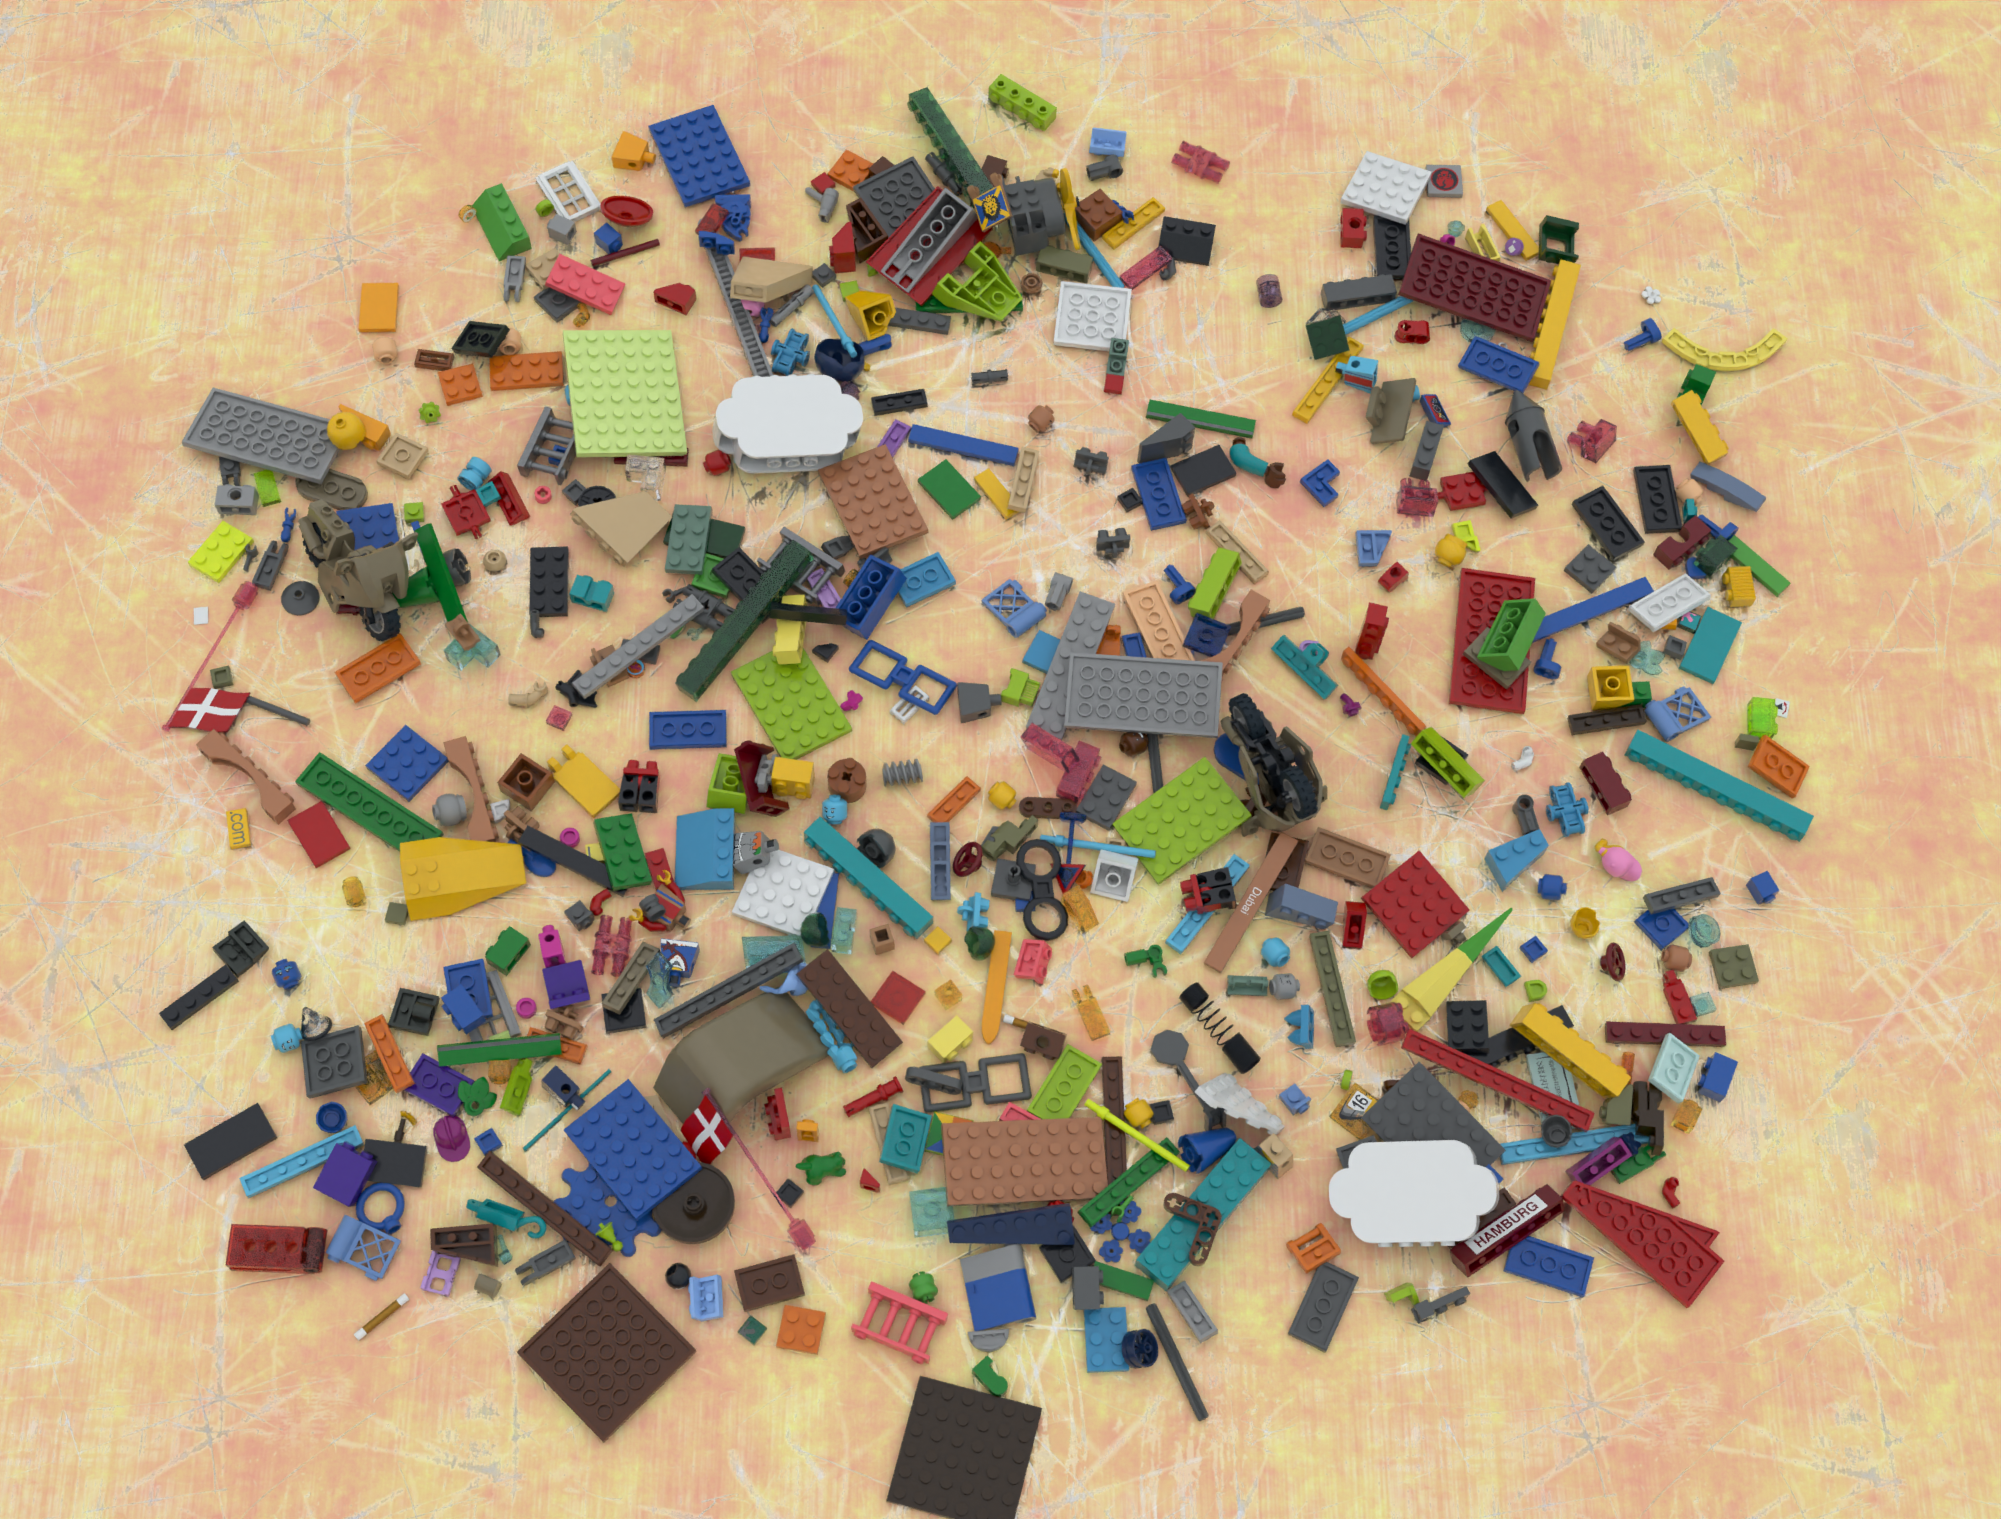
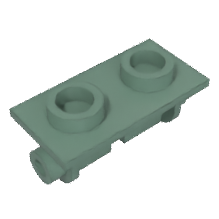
M1227 976L1228 995L1267 996L1269 984L1267 977Z

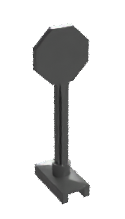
M1165 1030L1155 1035L1151 1046L1153 1056L1159 1063L1177 1066L1203 1107L1205 1131L1212 1130V1127L1220 1124L1222 1128L1226 1127L1225 1109L1219 1107L1215 1109L1209 1106L1195 1093L1199 1085L1183 1061L1189 1047L1183 1034Z

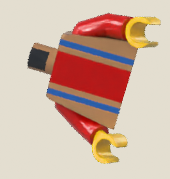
M662 870L666 877L663 880L660 875H657V880L665 882V886L661 884L655 894L659 899V904L663 905L666 909V913L658 920L650 922L646 917L647 913L645 911L635 908L632 911L636 912L637 917L630 915L629 919L631 921L638 920V923L650 932H664L665 930L671 932L676 924L686 929L691 921L690 918L684 915L686 912V900L677 884L670 879V872Z

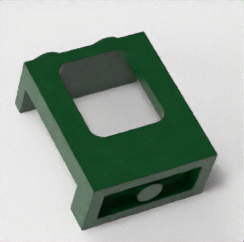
M1546 215L1539 224V260L1559 264L1561 259L1575 263L1579 258V255L1574 254L1575 233L1579 229V223ZM1547 239L1564 242L1565 252L1547 248Z

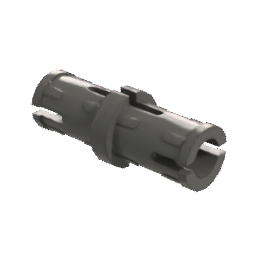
M989 369L987 372L971 373L972 384L987 382L992 384V382L1008 381L1007 369L997 371Z

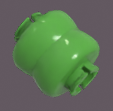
M922 1271L919 1272L920 1275L916 1273L912 1276L913 1279L910 1280L909 1287L913 1291V1298L927 1304V1300L929 1303L934 1300L938 1293V1288L934 1284V1277Z

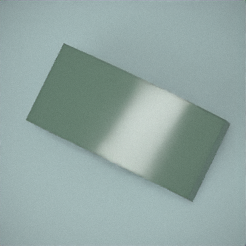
M1111 338L1106 374L1124 376L1129 340Z

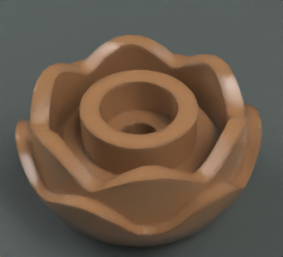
M1028 273L1022 277L1020 285L1026 293L1035 294L1041 290L1043 281L1039 275Z

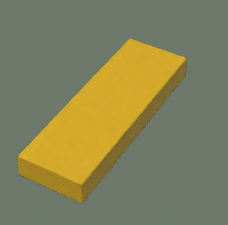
M989 468L974 477L976 484L1006 520L1019 512L1007 509L1010 493Z

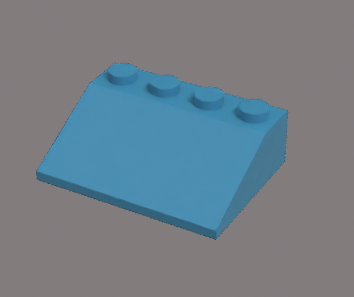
M734 808L710 809L677 816L675 883L680 890H734Z

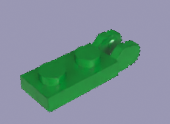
M1648 1145L1638 1149L1637 1155L1629 1157L1611 1170L1617 1182L1621 1184L1653 1166L1655 1162L1665 1157L1666 1153L1663 1151L1660 1156L1655 1155L1650 1158L1647 1152L1652 1150V1147Z

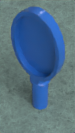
M512 839L508 841L510 844H518ZM521 846L525 865L530 872L540 877H549L554 874L556 870L555 862Z

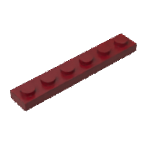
M1606 1021L1605 1023L1606 1043L1662 1045L1665 1035L1671 1033L1687 1046H1726L1725 1026Z

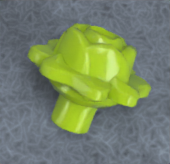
M434 402L423 403L422 408L418 410L420 419L425 420L426 423L431 421L437 422V417L441 416L439 405H435Z

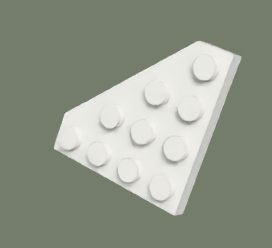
M1223 1073L1200 1085L1195 1091L1209 1106L1215 1109L1217 1107L1224 1108L1226 1114L1236 1119L1239 1117L1247 1119V1124L1257 1129H1260V1127L1266 1128L1270 1135L1273 1133L1275 1135L1279 1134L1285 1127L1281 1124L1282 1121L1279 1117L1270 1114L1266 1110L1267 1107L1262 1102L1256 1101L1248 1089L1236 1083L1237 1080L1231 1074Z

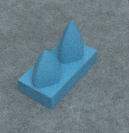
M1301 1005L1300 1010H1296L1284 1018L1285 1021L1292 1025L1301 1026L1300 1029L1293 1031L1288 1036V1039L1296 1045H1302L1305 1049H1313L1314 1010L1310 1005Z

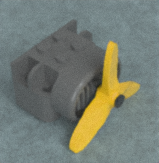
M1067 168L1060 169V194H1058L1055 180L1052 177L1021 182L1020 177L1016 176V183L1005 185L1002 175V185L1013 216L1007 219L1016 256L1045 249L1049 246V237L1063 235L1065 233L1063 210L1069 224L1074 247L1076 250L1081 249L1075 208L1080 207L1078 196L1075 198L1073 195Z

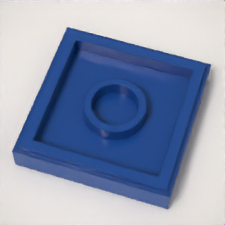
M1675 909L1652 915L1647 910L1634 921L1661 951L1690 928L1689 923Z

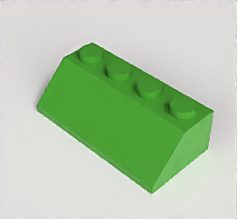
M503 184L485 189L472 205V209L476 211L475 215L498 261L507 259V256H515L532 249L529 235Z
M1536 598L1505 600L1477 656L1480 661L1502 671H1517L1520 669L1546 614Z

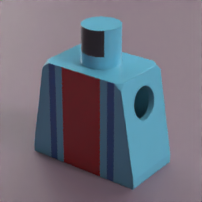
M1351 356L1347 364L1338 362L1335 372L1345 375L1344 383L1346 385L1371 394V389L1377 381L1378 360Z

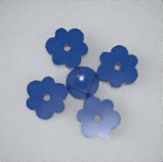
M1131 1201L1124 1210L1122 1222L1115 1223L1112 1226L1110 1215L1107 1214L1101 1219L1103 1221L1102 1224L1097 1222L1090 1228L1094 1232L1098 1231L1099 1234H1103L1105 1230L1111 1229L1114 1239L1110 1242L1104 1241L1103 1247L1099 1249V1254L1104 1257L1105 1262H1118L1120 1260V1254H1122L1123 1249L1119 1247L1118 1241H1123L1127 1237L1131 1242L1130 1248L1135 1249L1138 1253H1142L1150 1244L1151 1235L1149 1232L1137 1229L1135 1233L1129 1234V1227L1126 1224L1130 1221L1136 1222L1137 1216L1142 1212L1141 1208L1136 1206L1135 1201Z

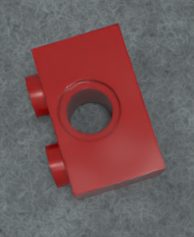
M1342 208L1340 216V241L1342 248H1362L1363 241L1367 240V231H1364L1367 217L1364 216L1363 209Z

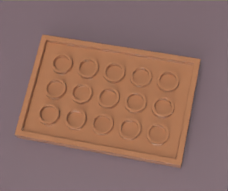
M886 444L818 469V474L860 559L868 557L870 554L873 555L884 547L891 548L929 533Z

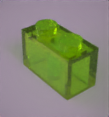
M1751 698L1747 704V735L1758 736L1760 740L1763 735H1767L1772 739L1777 734L1778 724L1775 723V718L1778 714V707L1775 706V699Z

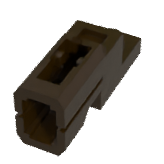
M1636 1081L1633 1083L1631 1120L1635 1123V1135L1648 1136V1146L1652 1147L1651 1155L1660 1156L1664 1147V1110H1657L1662 1101V1091L1652 1083H1649V1091H1647V1082Z

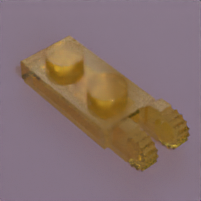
M1085 985L1083 986V991L1087 1000H1081L1077 989L1072 990V995L1090 1039L1094 1041L1109 1035L1110 1029L1096 998L1093 997L1089 986Z

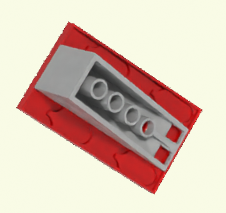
M937 186L866 263L922 306L932 296L937 283L947 273L951 275L964 262L968 253L980 241L983 242L993 228L982 232L975 211L947 188L942 190Z

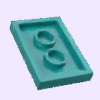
M893 1104L879 1162L918 1174L932 1115Z

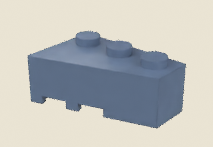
M1284 884L1269 894L1265 916L1326 929L1334 924L1338 902Z

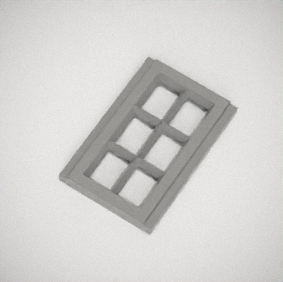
M497 970L486 973L487 981H489L494 993L490 998L491 1000L496 999L501 1013L487 1018L486 1022L481 1025L489 1023L493 1035H496L497 1032L493 1021L503 1017L511 1038L517 1037L521 1034L498 972ZM478 1027L469 1032L472 1042L483 1041Z

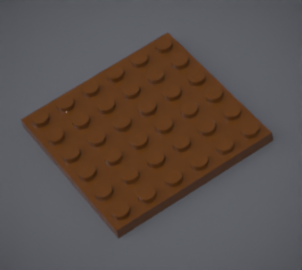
M611 1263L600 1271L517 1351L518 1355L603 1443L697 1352Z

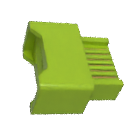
M1011 668L1010 683L1008 688L1002 691L1001 701L1019 707L1020 703L1033 706L1040 688V682L1029 679V673Z

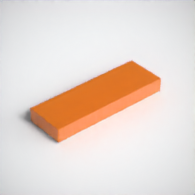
M966 776L927 814V817L932 822H949L981 791V788Z
M530 1027L527 1036L552 1033ZM560 1036L562 1054L551 1056L581 1065L588 1047L587 1044Z

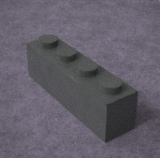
M1382 274L1376 277L1328 282L1322 286L1321 297L1326 312L1387 303L1395 299L1397 291L1392 274Z

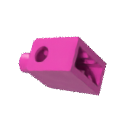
M553 925L544 926L542 928L543 933H540L538 936L545 967L566 963L558 930H554Z

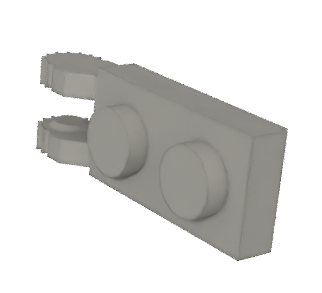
M507 256L503 284L504 301H509L510 289L515 290V302H520L526 264L525 256Z

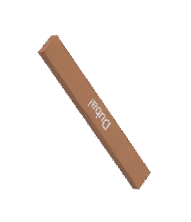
M1284 832L1279 834L1204 961L1205 965L1219 973L1223 971L1292 854L1298 840Z

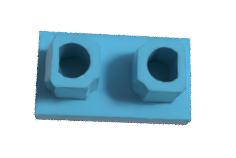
M975 892L974 896L969 898V901H963V906L957 908V913L962 915V920L967 921L966 931L973 932L975 929H985L988 926V917L980 916V911H988L990 900L981 898V893Z

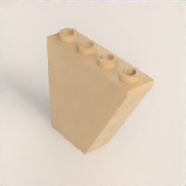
M742 257L731 280L730 298L764 303L803 288L807 284L810 285L812 283L813 266Z
M646 491L576 507L570 513L573 522L579 526L581 525L590 538H595L599 542L602 550L608 551L613 556V560L623 566L672 518Z

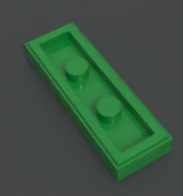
M1095 1261L1094 1266L1097 1265L1099 1270H1103V1283H1099L1100 1286L1148 1301L1154 1280Z

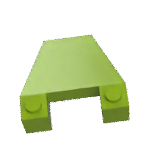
M980 241L964 260V263L975 273L963 285L947 273L937 283L932 295L945 306L1001 322L1023 298L995 254Z

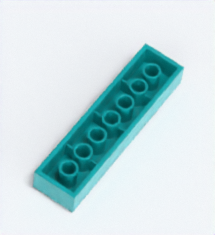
M1239 1138L1189 1198L1220 1211L1222 1217L1218 1227L1219 1230L1269 1171L1271 1163ZM1185 1203L1181 1206L1179 1211L1183 1212V1207ZM1190 1205L1186 1209L1189 1215L1194 1216L1198 1213V1209L1194 1205ZM1213 1213L1210 1216L1206 1215L1209 1218L1206 1227L1211 1228L1213 1220H1217ZM1174 1215L1136 1259L1135 1266L1167 1292L1190 1264L1188 1256L1199 1224ZM1201 1232L1199 1234L1201 1241H1210L1211 1236L1208 1232ZM1199 1246L1197 1253H1193L1192 1255L1196 1257L1203 1249V1247Z

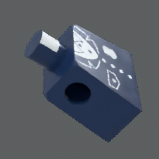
M556 1065L541 1080L542 1088L564 1107L570 1103L576 1110H579L586 1102L578 1095L580 1088ZM563 1090L570 1091L568 1094L562 1093Z

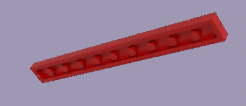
M1412 1029L1407 1031L1401 1049L1546 1115L1563 1116L1569 1121L1571 1126L1584 1132L1589 1130L1594 1112Z

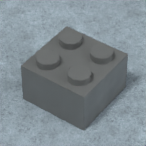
M1072 1266L1074 1310L1100 1309V1304H1104V1294L1099 1290V1283H1103V1270H1099V1266Z

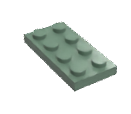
M675 504L665 563L666 573L703 575L712 516L711 506Z

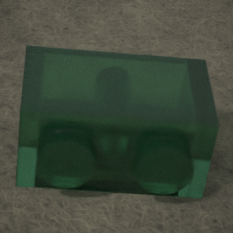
M1720 534L1716 539L1711 538L1705 545L1706 548L1701 547L1695 554L1697 558L1693 564L1711 577L1732 558L1738 548Z

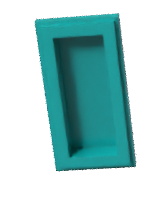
M1495 946L1481 956L1505 987L1521 977L1498 946Z

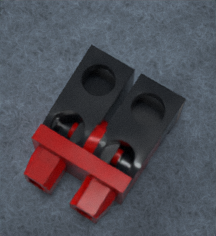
M629 760L627 767L623 769L618 801L620 811L637 812L639 806L640 812L657 813L660 783L657 762L648 761L646 769L639 768V761Z
M1228 867L1197 875L1192 874L1189 880L1180 882L1182 895L1193 893V897L1184 899L1186 911L1197 910V914H1202L1203 912H1211L1217 909L1236 908V898Z

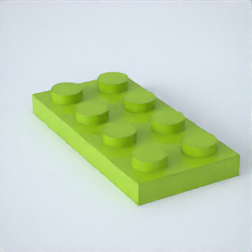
M1067 1044L1029 1105L1027 1112L1040 1119L1070 1118L1102 1067V1063Z

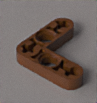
M1169 1193L1164 1199V1209L1171 1214L1199 1224L1188 1258L1192 1265L1202 1266L1208 1258L1221 1222V1213L1218 1209L1177 1193ZM1172 1198L1176 1199V1203L1181 1206L1182 1202H1186L1183 1207V1212L1179 1211L1181 1208L1180 1206L1174 1205V1207L1172 1208L1170 1207V1203L1167 1201H1171ZM1190 1205H1194L1198 1209V1213L1194 1216L1187 1213L1186 1209ZM1213 1213L1217 1220H1213L1211 1228L1206 1227L1209 1221L1206 1215L1210 1216ZM1201 1232H1208L1211 1236L1210 1241H1201L1199 1234ZM1199 1246L1203 1247L1201 1256L1204 1257V1259L1200 1258L1199 1261L1195 1260V1256L1192 1254H1196L1199 1249Z

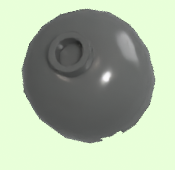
M455 548L444 552L443 556L454 586L469 583L471 572L470 570L466 571L465 565L468 564V561L463 552Z
M870 829L857 839V842L860 844L857 847L858 850L872 863L877 865L878 868H883L895 855L896 846L893 837L882 829Z

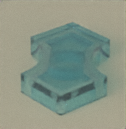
M658 952L646 965L650 975V987L646 994L658 1008L663 1007L674 995L669 985V974L673 965L662 952Z

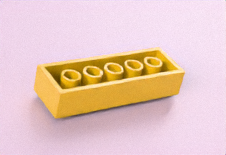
M1540 1003L1522 1006L1510 1023L1512 1028L1604 1099L1618 1097L1631 1079L1626 1074L1627 1070L1612 1063L1608 1055L1602 1052L1599 1053L1595 1049L1594 1044L1581 1039L1576 1030L1568 1029L1563 1025V1021L1559 1017L1550 1015L1547 1012V1008Z

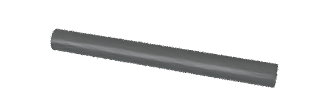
M247 697L246 703L306 726L310 724L309 718L255 697Z

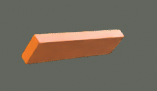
M381 1014L364 1023L394 1091L399 1093L414 1085L415 1082L384 1015Z

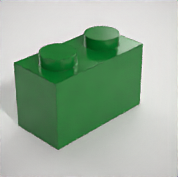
M509 926L507 930H503L500 933L495 945L490 946L486 951V961L489 965L507 976L531 946L530 941L527 937Z

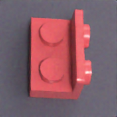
M1023 939L1014 976L1022 979H1033L1038 984H1043V980L1047 975L1048 962L1052 957V948L1044 940Z

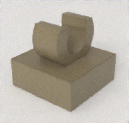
M1462 921L1455 922L1441 936L1444 940L1452 939L1455 944H1461L1466 940L1465 935L1461 932L1466 926Z

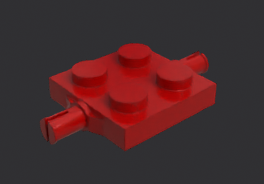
M1474 472L1441 477L1442 492L1432 493L1433 501L1444 499L1448 504L1449 510L1453 511L1485 505L1484 492L1488 491L1484 484H1481Z
M453 485L454 489L451 486L450 490L453 497L441 503V506L456 536L472 531L475 539H478V536L481 538L482 534L478 528L491 522L476 490L473 489L466 493H460L457 485Z

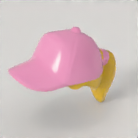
M1603 838L1597 842L1595 850L1601 855L1603 867L1610 875L1627 881H1636L1640 878L1642 873L1641 865L1628 851L1618 845H1607V840Z

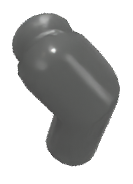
M1173 257L1166 259L1167 268L1159 272L1162 280H1169L1176 274Z
M538 610L530 611L531 635L534 638H542L544 636V629L539 628Z

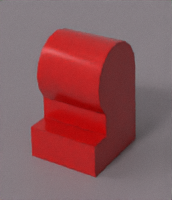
M1396 562L1379 578L1378 583L1388 592H1391L1400 583H1404L1408 579L1409 572Z

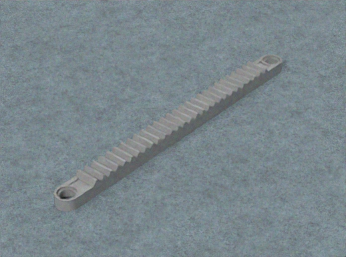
M704 217L698 221V231L719 234L712 218ZM705 224H709L712 226L709 230H704L702 228V226ZM704 247L752 375L761 377L772 376L771 367L749 310L744 309L741 299L730 298L731 280L735 273L728 255L717 254L716 248Z

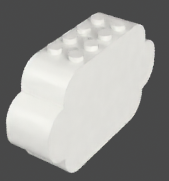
M827 375L753 376L737 381L733 386L731 398L723 400L718 405L712 428L713 440L720 451L726 454H733L736 465L747 473L818 471V469L842 461L845 449L852 447L856 443L863 423V412L859 401L851 395L842 394L839 383Z
M1457 1140L1362 1143L1351 1152L1348 1161L1349 1168L1336 1172L1329 1183V1201L1333 1210L1342 1217L1351 1218L1352 1230L1359 1239L1367 1243H1378V1247H1393L1392 1243H1399V1247H1413V1242H1420V1246H1434V1242H1441V1246H1455V1241H1465L1475 1235L1479 1228V1216L1493 1211L1499 1201V1183L1495 1174L1488 1168L1477 1165L1474 1151L1468 1145Z

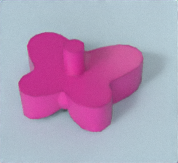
M850 690L847 694L848 700L840 706L844 711L858 709V704L863 700L859 693L856 694L853 690Z

